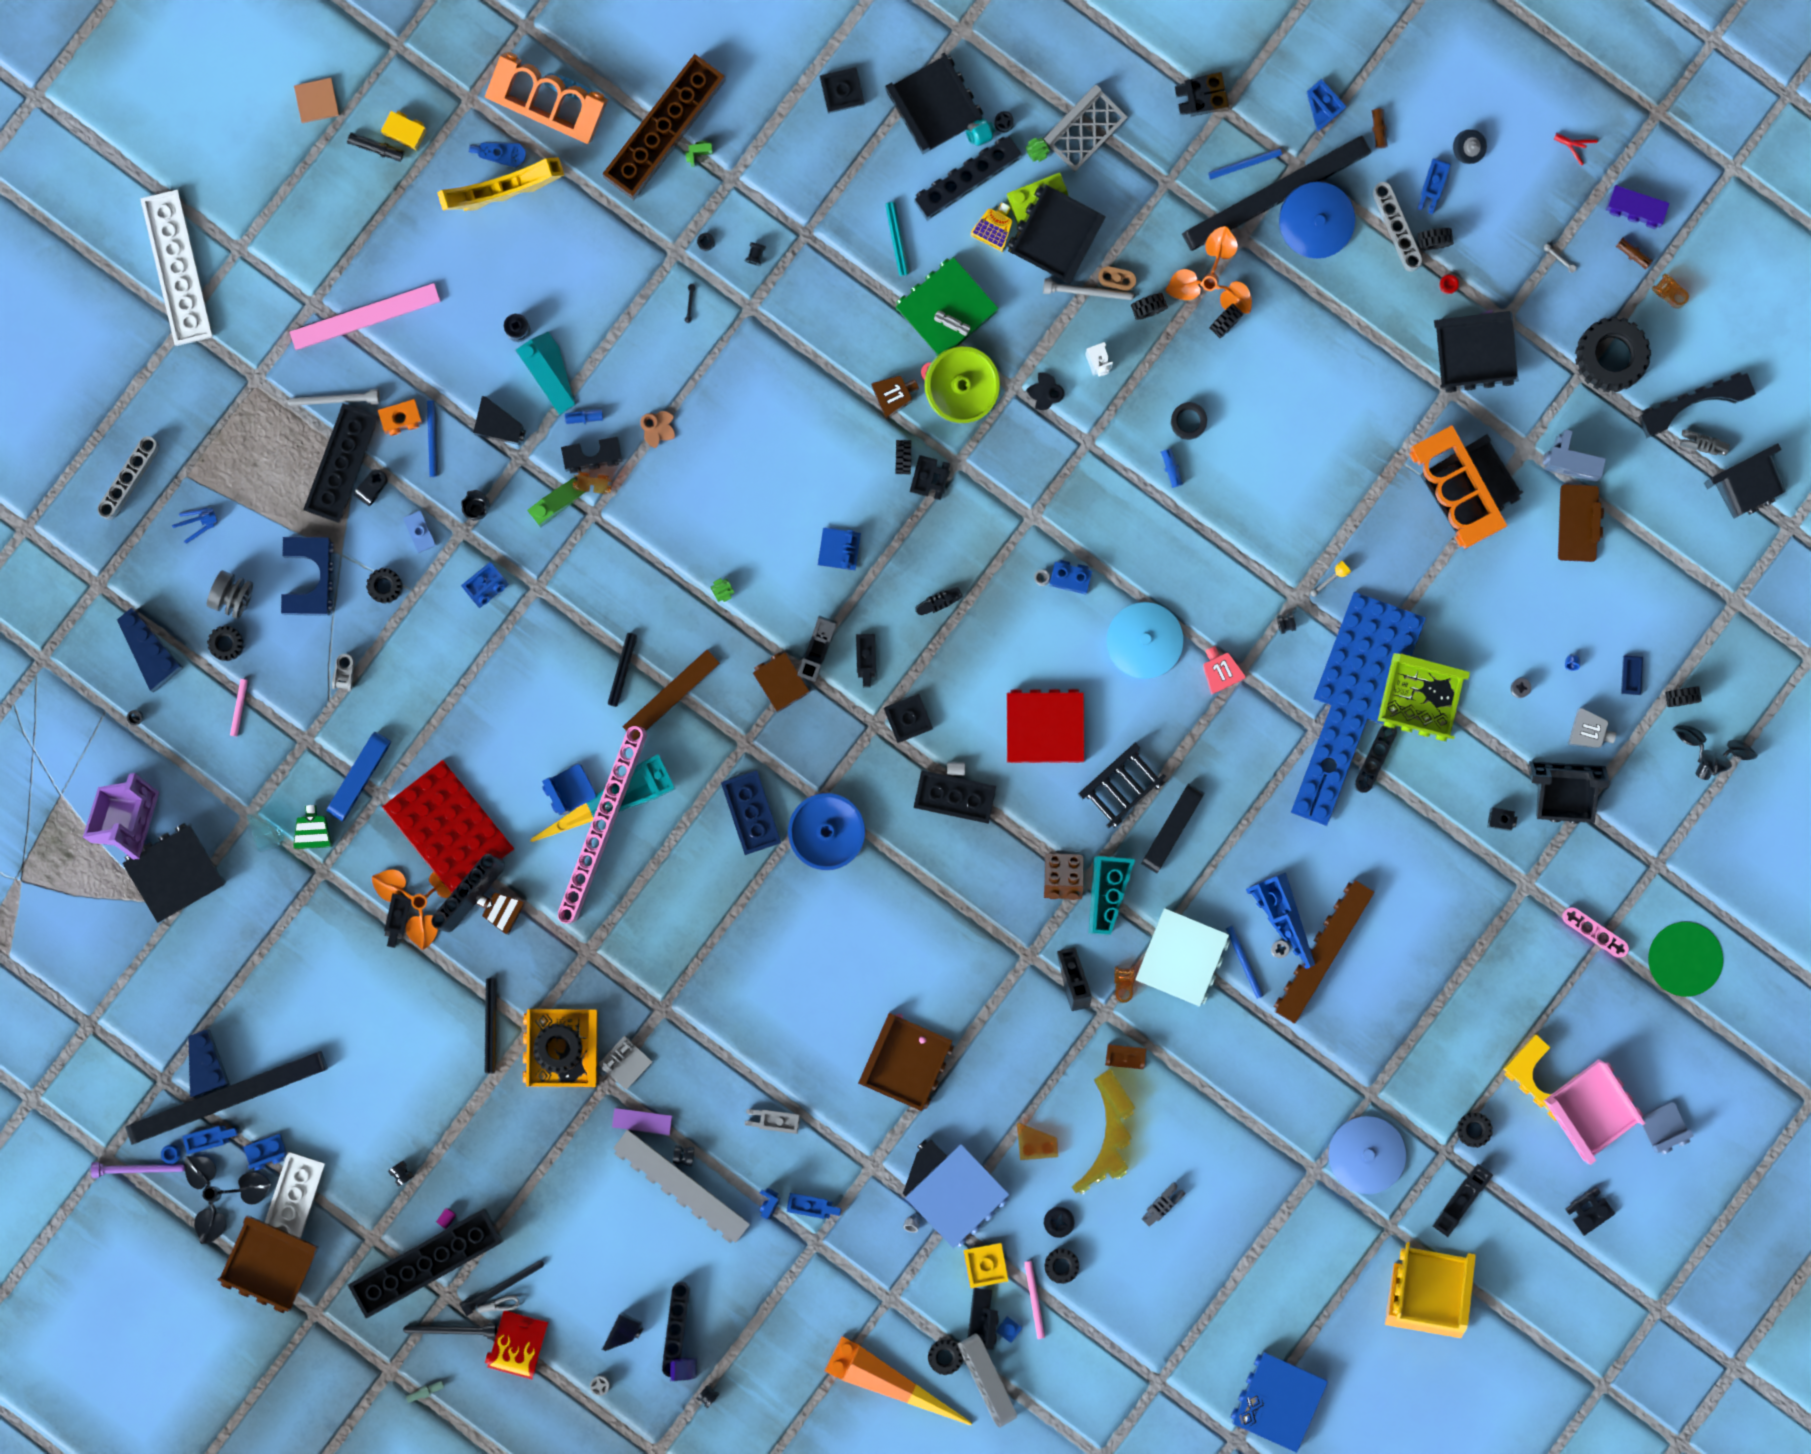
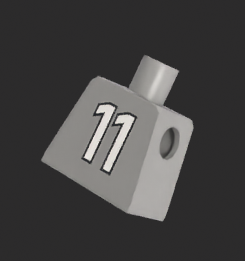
M1579 708L1568 745L1600 748L1603 741L1613 744L1616 732L1606 730L1607 720Z

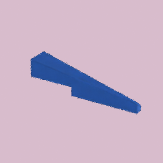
M1286 872L1246 889L1247 893L1252 894L1256 899V905L1259 908H1263L1269 916L1267 919L1285 942L1288 941L1293 947V953L1296 956L1299 955L1306 964L1304 967L1307 969L1314 966L1315 963Z

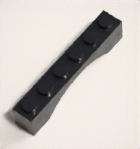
M1741 372L1730 376L1731 380L1726 382L1723 379L1712 383L1713 387L1706 389V386L1696 389L1695 394L1689 396L1688 393L1678 396V400L1671 403L1668 400L1659 404L1660 407L1653 410L1650 407L1643 410L1642 415L1638 419L1646 438L1666 431L1676 415L1694 403L1707 400H1721L1736 404L1753 397L1756 393L1748 373L1743 375Z

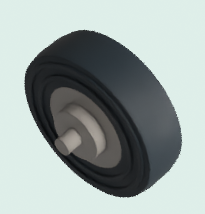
M1472 129L1460 132L1453 142L1455 157L1465 164L1479 162L1487 150L1485 137L1480 132Z

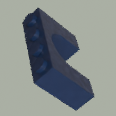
M283 537L282 556L284 558H306L314 561L320 570V580L316 588L307 594H281V614L329 616L330 611H333V600H330V592H333V581H330V573L334 572V562L331 561V554H334V542H331L330 538Z

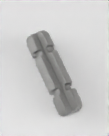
M937 311L934 317L935 321L942 322L943 325L955 331L958 330L959 333L965 336L970 331L969 325L962 324L961 321L949 315L946 316L942 311Z

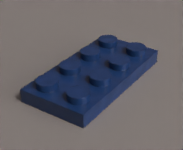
M756 770L721 782L744 854L748 855L781 844L758 771Z

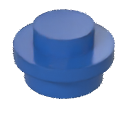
M167 1145L161 1151V1158L167 1164L176 1163L181 1155L179 1148L175 1145Z

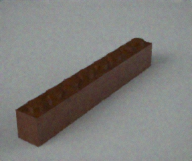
M1356 880L1352 883H1347L1343 890L1346 894L1342 900L1339 898L1333 907L1336 909L1332 916H1327L1323 923L1326 927L1323 932L1318 931L1313 940L1316 943L1310 950L1315 965L1306 969L1304 967L1305 963L1303 965L1298 964L1293 973L1296 975L1292 982L1290 980L1287 982L1283 989L1286 993L1282 998L1278 997L1273 1006L1276 1008L1274 1011L1276 1014L1292 1024L1297 1022L1375 893Z

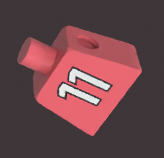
M1216 646L1205 651L1210 661L1203 664L1211 695L1246 678L1229 653L1220 656Z

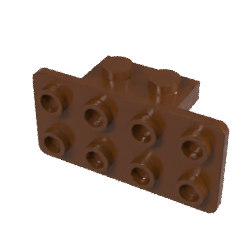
M1563 484L1560 487L1558 559L1560 561L1594 562L1596 560L1597 542L1600 541V538H1603V527H1600V521L1604 518V508H1601V503L1598 502L1599 488L1597 486Z

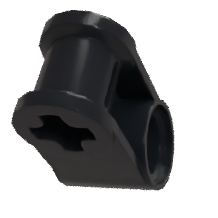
M372 470L355 490L354 496L370 507L387 484V475L380 470ZM376 475L382 479L380 483L374 479Z

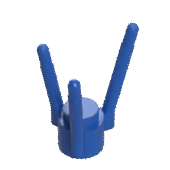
M206 507L200 510L179 513V516L196 514L199 516L173 524V528L199 520L202 525L206 524L205 527L184 541L185 544L206 530L213 528V523L218 522L213 508L208 509Z

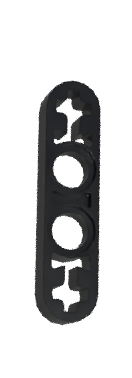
M1381 726L1355 780L1354 785L1358 792L1366 793L1371 790L1396 737V728H1391L1390 730L1393 735L1387 737L1388 745L1383 741H1378L1379 737L1381 739L1384 738L1385 733L1383 729L1388 727ZM1377 744L1384 746L1385 752L1383 755L1375 753L1374 748ZM1371 761L1377 765V770L1372 773L1366 769L1367 763ZM1362 773L1373 776V779L1368 778L1366 782L1369 785L1368 788L1361 789V785L1358 783L1365 778V775H1362Z

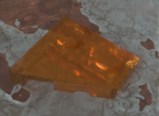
M1017 1123L1020 1160L1059 1157L1056 1137Z

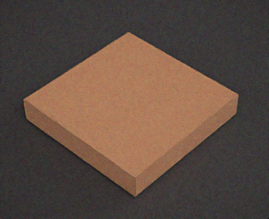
M331 78L294 86L302 124L339 116Z

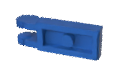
M1432 159L1420 194L1422 196L1417 210L1421 211L1423 209L1425 198L1428 197L1433 199L1428 213L1433 214L1451 164Z

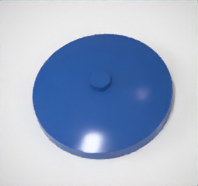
M1310 182L1294 189L1284 200L1279 213V228L1284 241L1294 252L1308 258L1320 259L1338 253L1349 242L1355 227V212L1350 199L1336 186L1324 182Z
M822 793L805 799L797 806L789 821L788 838L793 852L803 863L818 870H835L849 864L858 855L864 843L865 826L859 810L852 802L840 795Z

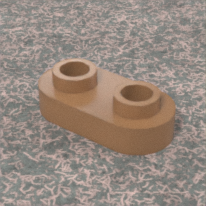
M1107 266L1102 268L1098 275L1099 282L1106 287L1129 291L1136 284L1135 275L1127 270ZM1106 274L1111 275V279L1106 280L1104 276ZM1125 278L1130 280V283L1127 285L1123 283Z

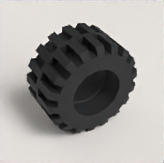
M555 1023L551 1026H546L538 1033L534 1042V1056L537 1063L541 1065V1068L548 1070L550 1073L560 1074L561 1072H568L579 1062L582 1054L581 1038L576 1030L574 1031L569 1025L565 1026L561 1023ZM563 1038L568 1042L569 1053L565 1058L556 1060L548 1055L546 1047L551 1039Z

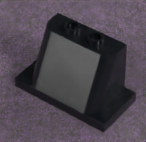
M1777 443L1711 477L1704 482L1707 490L1716 485L1733 519L1746 512L1748 515H1751L1759 510L1758 506L1762 504L1768 506L1776 502L1775 497L1786 492L1772 457L1782 449Z
M1529 761L1528 770L1531 782L1538 784L1537 819L1550 820L1551 822L1569 821L1573 824L1580 822L1595 823L1599 788H1609L1610 784L1606 766Z

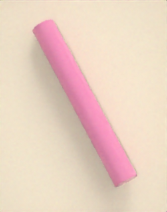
M245 679L240 680L230 736L238 737L248 680Z

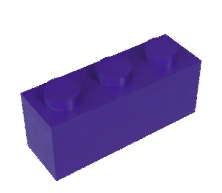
M1615 185L1605 210L1610 211V215L1616 217L1622 215L1628 217L1627 220L1638 223L1640 221L1646 223L1645 226L1656 229L1663 225L1670 203Z

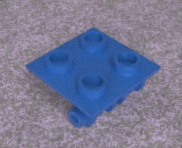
M823 527L818 565L855 571L861 533L853 530L844 531Z

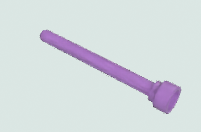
M100 1162L91 1163L92 1178H100L104 1174L183 1172L185 1170V1165L104 1166Z

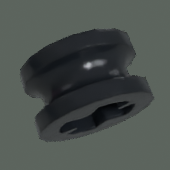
M702 233L697 238V244L701 250L710 251L714 247L715 242L711 234ZM704 237H708V240L711 239V243H708L706 247H704L703 243L701 244V241H704Z

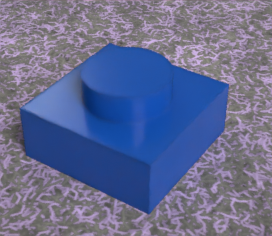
M1006 1316L996 1332L1012 1343L1023 1327Z

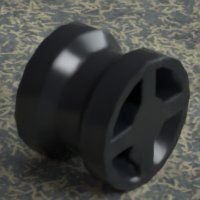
M1006 111L998 113L995 117V128L1001 133L1009 132L1013 128V116Z
M1292 612L1287 613L1286 616H1276L1281 634H1285L1289 630L1296 631Z
M708 1384L696 1397V1400L702 1401L704 1407L708 1409L720 1394L714 1392Z

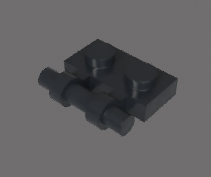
M919 455L909 492L928 497L929 491L932 490L935 491L934 499L941 501L942 494H945L946 479L950 475V463L943 462L942 468L936 467L937 459ZM934 473L940 475L937 485L932 484Z
M1597 1187L1591 1191H1586L1583 1197L1577 1201L1573 1200L1570 1203L1571 1205L1565 1208L1569 1215L1573 1212L1577 1213L1578 1216L1572 1219V1221L1583 1236L1615 1215V1212L1605 1198H1602L1600 1201L1596 1200L1595 1197L1601 1193ZM1590 1201L1592 1206L1583 1212L1581 1207Z

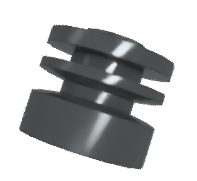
M221 570L211 587L207 599V607L220 611L226 605L225 614L230 615L232 613L233 618L239 619L251 599L253 582L247 581L244 584V579L240 578L234 584L235 575Z

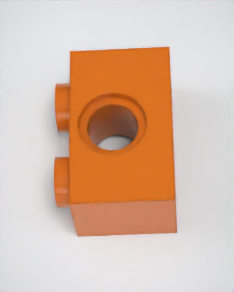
M415 399L378 410L386 435L394 436L400 434L401 430L406 428L414 430L419 428V424L423 423ZM399 414H404L406 416V419L403 423L396 422V418Z

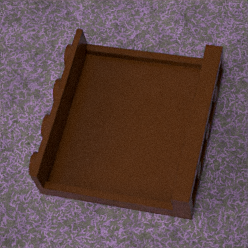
M888 1013L858 1084L922 1112L923 1108L927 1109L931 1101L928 1098L930 1091H935L939 1081L936 1080L938 1073L942 1074L947 1063L943 1061L946 1055L950 1056L954 1048V1045L951 1044L952 1040ZM920 1037H925L926 1042L920 1043Z
M248 1215L243 1221L244 1225L223 1272L217 1280L221 1282V1286L231 1290L232 1287L238 1289V1293L242 1296L249 1298L251 1295L256 1297V1302L267 1305L269 1303L278 1312H289L319 1246Z

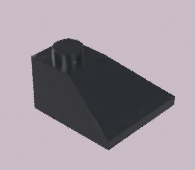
M621 1312L602 1350L607 1351L629 1343L635 1337L639 1339L643 1328L640 1327L642 1322Z

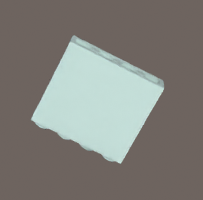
M1164 908L1135 981L1149 985L1199 1007L1201 1003L1205 1004L1209 994L1206 993L1208 985L1212 986L1216 976L1213 973L1215 968H1220L1223 958L1220 956L1222 951H1226L1229 946V935Z

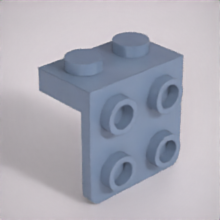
M1673 1102L1644 1114L1642 1117L1645 1122L1642 1126L1655 1153L1661 1152L1662 1155L1673 1150V1146L1677 1144L1683 1146L1690 1142V1138L1694 1137L1691 1129L1686 1128L1676 1104Z

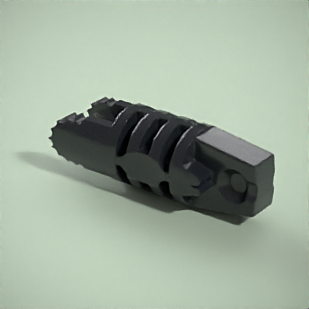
M958 587L943 590L927 597L926 601L916 605L915 612L919 616L930 612L936 613L951 606L963 596Z

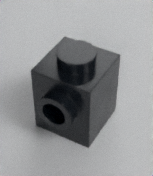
M1490 808L1487 828L1512 831V828L1516 827L1517 816H1515V811Z

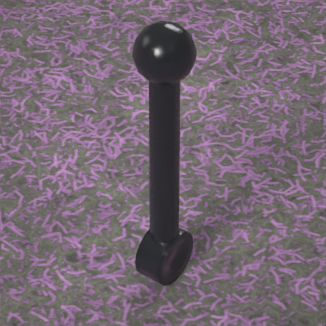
M694 284L688 285V308L687 316L684 319L686 323H690L692 321V318L690 316L692 307L693 292L695 291Z

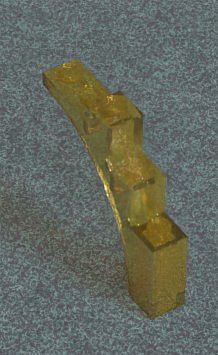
M1111 1069L1093 1079L1100 1091L1105 1107V1135L1101 1150L1092 1167L1080 1180L1071 1186L1075 1193L1083 1194L1090 1189L1089 1185L1094 1181L1098 1184L1106 1179L1105 1174L1107 1173L1112 1179L1116 1177L1117 1180L1127 1174L1125 1170L1128 1167L1116 1148L1123 1149L1131 1144L1129 1140L1132 1137L1120 1118L1123 1117L1125 1120L1133 1115L1134 1112L1132 1110L1135 1109V1106Z

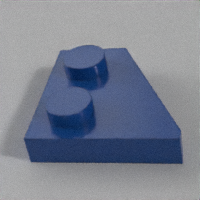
M1322 79L1306 92L1318 132L1346 109L1344 103Z

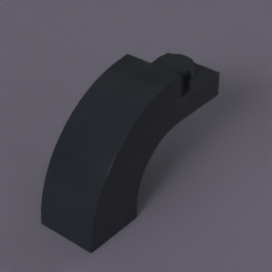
M819 615L797 676L816 682L837 624L836 621Z

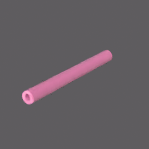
M1032 1261L1024 1263L1037 1338L1042 1339L1045 1338L1033 1264Z

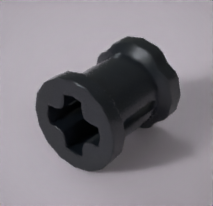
M750 242V251L748 257L745 258V262L761 266V258L766 246Z

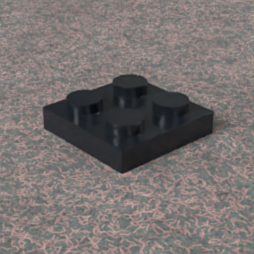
M857 67L819 75L828 113L865 105Z
M919 694L884 707L897 743L933 730Z

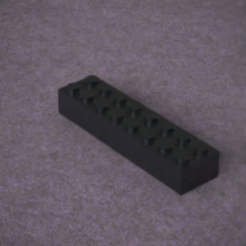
M486 1208L347 1286L365 1319L504 1241Z

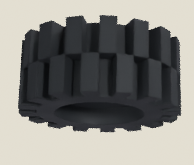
M1436 228L1418 233L1420 250L1444 248L1454 244L1451 228Z
M1163 293L1149 295L1131 304L1136 320L1152 317L1168 308Z
M1232 303L1213 322L1209 329L1221 339L1241 319L1244 313Z
M896 440L895 474L911 475V440Z
M380 568V570L376 569L373 574L369 575L366 589L375 601L382 604L391 603V601L397 599L398 595L400 596L402 581L394 571L388 568ZM381 579L390 580L392 587L389 592L381 593L378 591L377 583Z
M219 626L217 629H213L212 634L208 636V650L219 660L231 661V659H236V656L241 654V649L243 650L244 641L242 635L233 627ZM223 636H229L233 641L232 647L227 651L221 650L218 645L220 638Z
M1699 686L1665 692L1667 707L1702 702Z
M1481 1113L1466 1114L1458 1121V1127L1456 1128L1460 1141L1469 1147L1486 1145L1493 1134L1491 1121ZM1473 1122L1480 1124L1482 1127L1481 1135L1476 1138L1471 1137L1467 1132L1468 1126Z
M1065 1248L1055 1249L1045 1259V1272L1052 1281L1058 1284L1071 1282L1079 1272L1078 1258L1073 1252ZM1061 1258L1069 1262V1270L1064 1274L1056 1272L1054 1268L1055 1262Z
M942 1339L930 1347L928 1362L932 1370L938 1374H953L962 1364V1353L954 1341ZM949 1350L952 1353L953 1360L950 1364L943 1365L938 1361L937 1357L940 1351Z

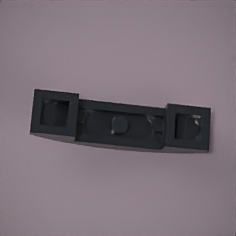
M1477 1163L1445 1205L1432 1227L1446 1237H1449L1475 1198L1493 1177V1174Z

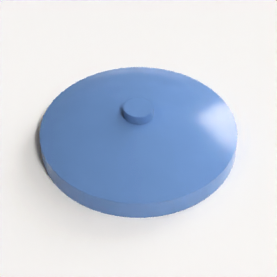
M1363 1116L1347 1121L1335 1132L1329 1145L1328 1159L1332 1173L1343 1186L1354 1192L1373 1194L1386 1190L1401 1176L1406 1163V1149L1401 1135L1390 1123L1380 1118Z

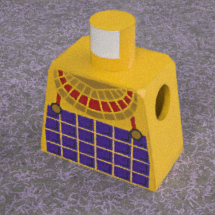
M1000 203L997 211L989 208L972 229L971 236L1003 252L1013 222L1012 219L1007 217L1011 207Z

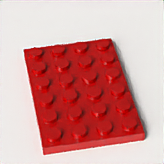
M443 760L382 806V809L451 894L485 854H491L503 859L514 851V847Z

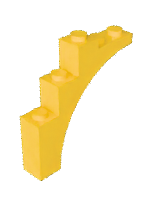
M559 157L545 158L508 175L469 186L444 189L437 192L443 210H478L491 202L506 201L519 193L534 192L564 176Z

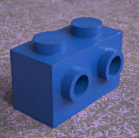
M1059 560V563H1054L1049 586L1086 595L1092 571L1088 570V566L1078 564L1075 567L1071 566L1068 561Z

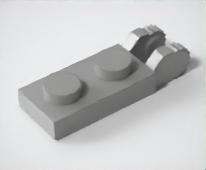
M746 1110V1113L749 1115H761L760 1123L748 1120L745 1121L744 1125L798 1134L800 1115L769 1110Z

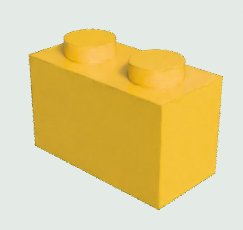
M391 111L381 132L384 136L417 151L427 130L421 121L416 119L411 121L407 119L406 114L400 111L396 113Z

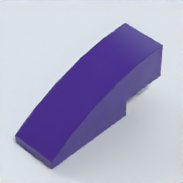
M697 1358L672 1359L670 1381H685L697 1378Z

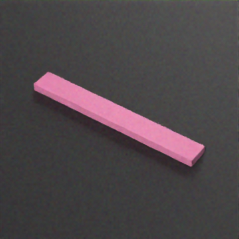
M433 283L290 331V335L297 351L441 301Z

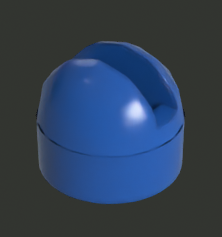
M1577 655L1567 656L1565 668L1570 671L1580 669V658Z

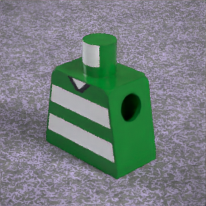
M317 805L305 806L306 817H297L293 848L332 847L326 817L317 816Z

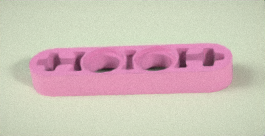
M1568 908L1563 912L1562 919L1567 925L1617 958L1627 955L1629 947L1625 941L1576 908ZM1575 912L1574 916L1577 919H1580L1581 916L1584 919L1579 922L1578 927H1576L1575 924H1577L1578 922L1575 920L1568 921L1567 919L1569 918V916L1567 915V913ZM1584 922L1592 924L1593 929L1591 932L1586 933L1583 931L1582 925ZM1602 932L1606 933L1609 937L1608 942L1605 944L1600 943L1598 940V936ZM1613 938L1616 940L1613 942L1615 945H1623V953L1619 952L1617 954V949L1613 946H1610V949L1607 948V946L1611 944Z

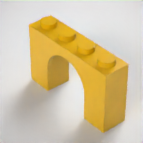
M1534 1034L1503 1067L1506 1071L1504 1075L1512 1082L1516 1080L1520 1084L1518 1088L1526 1095L1530 1093L1534 1097L1533 1102L1540 1108L1544 1106L1549 1111L1547 1114L1556 1121V1118L1544 1102L1552 1094L1540 1091L1533 1081L1535 1064L1550 1049L1540 1037Z

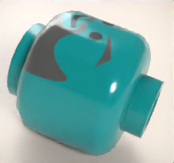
M984 118L968 124L966 130L968 141L976 146L992 141L993 133H995L993 123L988 122Z

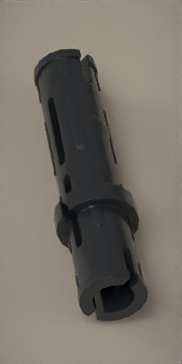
M350 132L347 139V144L374 152L382 158L387 157L398 162L403 160L405 151L389 146L388 143L383 144Z

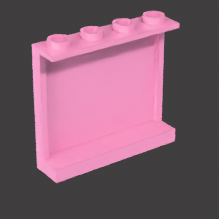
M1600 1059L1544 1100L1583 1161L1590 1165L1596 1161L1594 1156L1638 1122L1642 1125L1645 1124L1642 1119V1112L1632 1104L1633 1098L1628 1092L1625 1093L1622 1087L1624 1085L1622 1081L1613 1075V1067L1608 1062L1605 1063Z

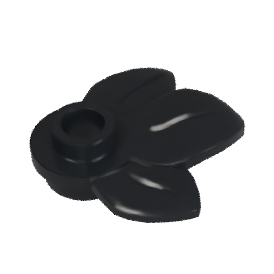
M1044 372L1038 373L1039 383L1026 389L1027 394L1032 399L1037 400L1035 404V409L1047 410L1053 403H1059L1064 397L1063 388L1056 384L1052 375ZM1057 391L1058 396L1052 397L1051 392Z

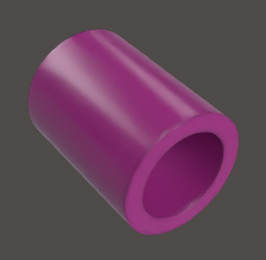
M445 1208L436 1220V1223L447 1229L457 1215L450 1209Z

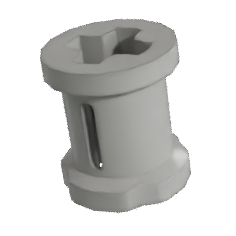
M1277 941L1273 943L1271 954L1274 957L1283 958L1288 955L1289 945L1286 942ZM1278 944L1280 947H1285L1282 955L1275 952Z

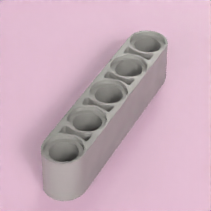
M1380 182L1373 191L1374 200L1404 268L1410 272L1416 271L1422 263L1420 252L1391 186L1386 182ZM1384 188L1387 191V195L1380 196L1377 190ZM1390 205L1394 208L1395 212L1389 214L1385 211V207ZM1399 223L1402 226V230L1396 231L1392 225ZM1402 240L1408 241L1409 244H1410V247H1409V248H1403V247H1401L1400 241H1402ZM1408 258H1415L1417 265L1411 266L1408 263Z
M146 436L140 440L98 505V513L103 518L112 520L118 515L158 453L159 444L154 438ZM152 441L154 444L153 448L149 451L145 450V444ZM140 457L143 458V464L136 467L135 460ZM127 474H132V481L125 483L124 477ZM116 490H122V496L119 499L114 498ZM106 506L112 507V512L109 515H104L103 510Z
M974 1334L958 1343L962 1356L995 1424L1000 1428L1016 1419V1411L981 1338Z

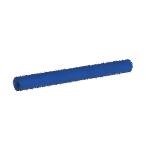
M1279 148L1208 172L1209 179L1212 180L1282 156L1281 149Z
M429 400L427 401L429 477H437L435 402Z
M1233 926L1225 928L1256 998L1263 997L1264 995Z

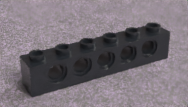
M1010 136L1007 138L1001 137L995 142V146L990 149L988 147L984 148L979 152L980 156L975 159L969 158L963 163V167L951 170L947 174L948 177L943 180L941 178L936 180L927 191L925 189L919 191L914 202L925 219L928 221L1020 160L1022 154ZM996 152H1001L1004 158L996 160L993 155ZM981 162L988 165V168L984 171L978 168V164ZM964 173H970L972 175V179L970 181H965L962 179V175ZM949 183H953L957 188L951 192L946 189V186ZM932 194H939L941 199L938 202H933L930 197Z

